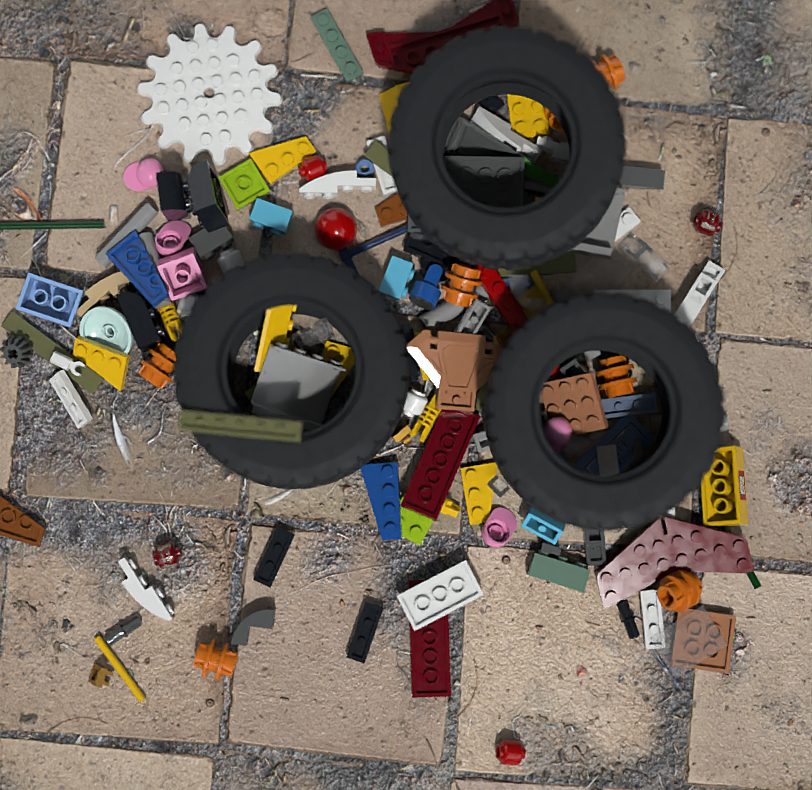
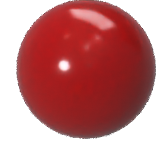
M330 208L322 212L317 218L315 235L320 244L325 248L342 250L350 246L355 240L357 223L353 215L347 210Z

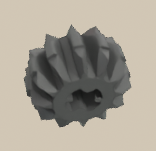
M11 336L3 341V347L0 348V351L4 354L0 358H5V364H11V368H22L31 362L30 358L33 357L34 353L30 350L33 346H28L29 340H23L22 336Z

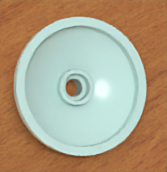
M99 306L89 310L83 316L79 328L80 336L126 354L130 352L133 344V335L126 318L120 312L111 307Z

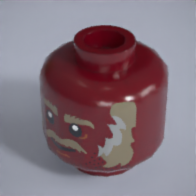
M703 209L701 212L698 211L693 221L695 231L707 236H713L715 232L719 233L723 224L720 221V215L708 209Z
M172 541L156 545L155 550L152 551L154 563L156 566L159 565L161 569L178 565L179 558L182 557L180 546L176 547Z

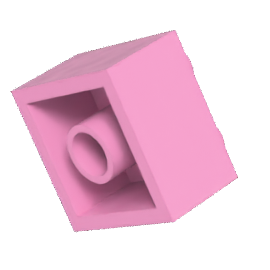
M194 247L158 260L157 268L171 301L208 288V279Z

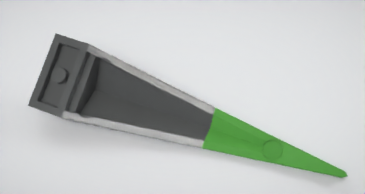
M460 116L448 134L444 153L452 156L524 157L480 127ZM525 157L524 178L553 187L558 185L561 181L560 179Z

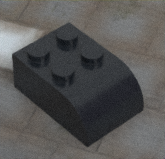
M201 161L191 169L188 175L190 190L187 193L192 201L190 208L193 215L197 216L200 226H204L207 232L210 233L230 224L221 182L208 161Z
M157 172L156 179L160 209L168 222L191 219L190 213L192 211L190 205H192V201L188 198L187 191L190 189L187 179H184L180 172Z
M122 292L117 294V299L138 349L146 352L149 348H155L158 343L165 344L163 339L166 336L162 327L156 323L159 319L155 310L149 307L135 293Z

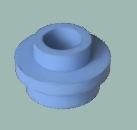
M368 159L359 160L355 167L357 174L363 178L370 177L374 172V164ZM364 165L369 168L366 172L361 170Z

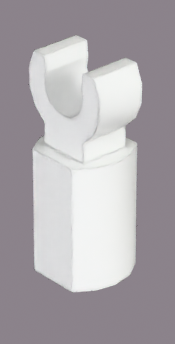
M55 351L50 359V363L67 371L70 369L74 375L79 377L81 374L76 371L77 366L84 368L86 366L79 361L73 362L74 359L58 351Z

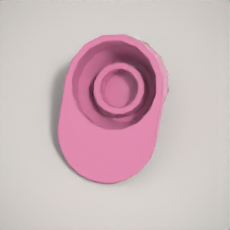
M147 158L129 165L124 171L123 179L129 189L143 191L156 187V173L165 172V169L158 160Z
M179 220L166 223L155 237L157 251L163 256H170L181 252L185 241L191 234L190 226L186 222Z
M553 417L542 427L543 434L550 448L556 455L559 454L572 436L570 422L563 417Z
M502 507L496 508L491 512L481 531L482 539L487 545L499 548L511 539L517 526L514 514Z

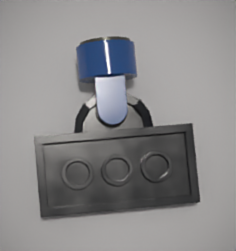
M410 233L403 249L404 252L421 258L419 268L420 273L424 277L423 282L416 281L409 295L410 301L423 309H435L441 296V291L436 288L437 284H443L450 280V278L445 276V272L451 271L453 263L468 265L460 261L459 258L452 257L440 250L437 245L430 242L422 233Z

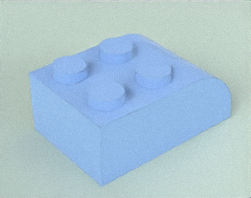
M28 273L15 309L22 313L71 328L84 291Z

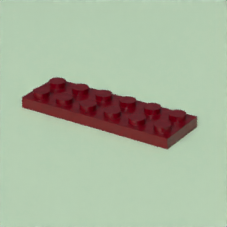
M441 410L400 507L437 521L480 419L479 415L469 411Z
M408 580L409 589L426 580ZM448 614L415 631L410 623L412 698L451 697Z

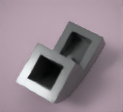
M276 609L259 610L246 617L236 628L231 644L247 646L250 627L273 629Z

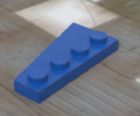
M136 230L106 253L109 260L154 308L169 297Z
M398 462L365 464L361 467V472L382 541L402 540Z

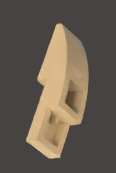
M121 271L100 280L84 292L89 299L78 308L77 314L83 318L89 310L108 302L111 294L117 298V294L129 292L128 288L133 284Z

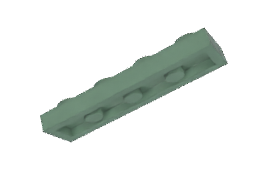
M326 8L311 16L312 23L346 83L362 76V69L328 9Z

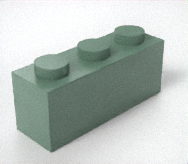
M541 550L538 551V554L533 552L527 575L577 591H585L591 571L586 569L587 565L576 562L575 565L569 564L568 559L557 556V559L549 557L550 553Z

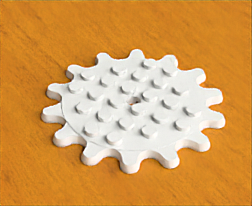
M199 23L194 27L192 40L185 42L178 35L170 34L166 39L170 50L169 54L163 58L150 55L146 59L147 66L154 71L155 76L151 82H142L137 86L138 94L148 97L152 101L151 108L142 113L141 121L145 125L159 124L162 127V134L157 140L160 148L167 149L174 143L181 144L184 148L183 160L186 163L191 164L196 161L199 153L208 152L212 157L213 163L221 166L226 162V152L228 149L234 147L239 149L242 154L249 155L254 150L250 140L252 133L259 131L269 134L274 129L273 123L266 118L265 111L271 106L281 105L283 101L281 94L272 92L267 87L268 81L277 76L278 68L274 64L261 65L258 63L257 56L262 50V45L258 40H253L245 46L237 44V31L233 26H226L219 37H211L207 27ZM206 90H214L215 95L212 98H206L204 96Z

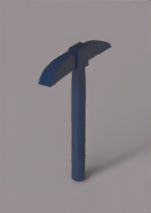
M408 224L355 248L339 250L342 262H344L345 266L353 269L355 274L359 275L352 261L353 256L407 233Z

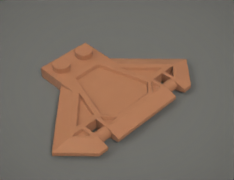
M422 330L407 344L410 355L437 387L435 408L474 412L476 391L490 379L493 367L502 351L496 336L492 337V342L486 341V335L437 331V337L430 336L431 330ZM430 344H436L435 349H430ZM485 349H491L490 354H485Z

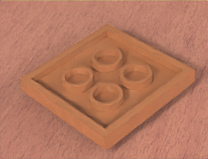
M593 371L546 381L541 395L548 419L553 417L567 419L572 426V435L606 429L608 427Z
M695 609L677 612L670 665L729 674L736 616Z

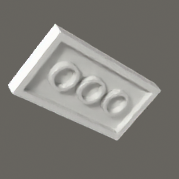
M464 560L397 595V598L415 631L484 594L467 561Z

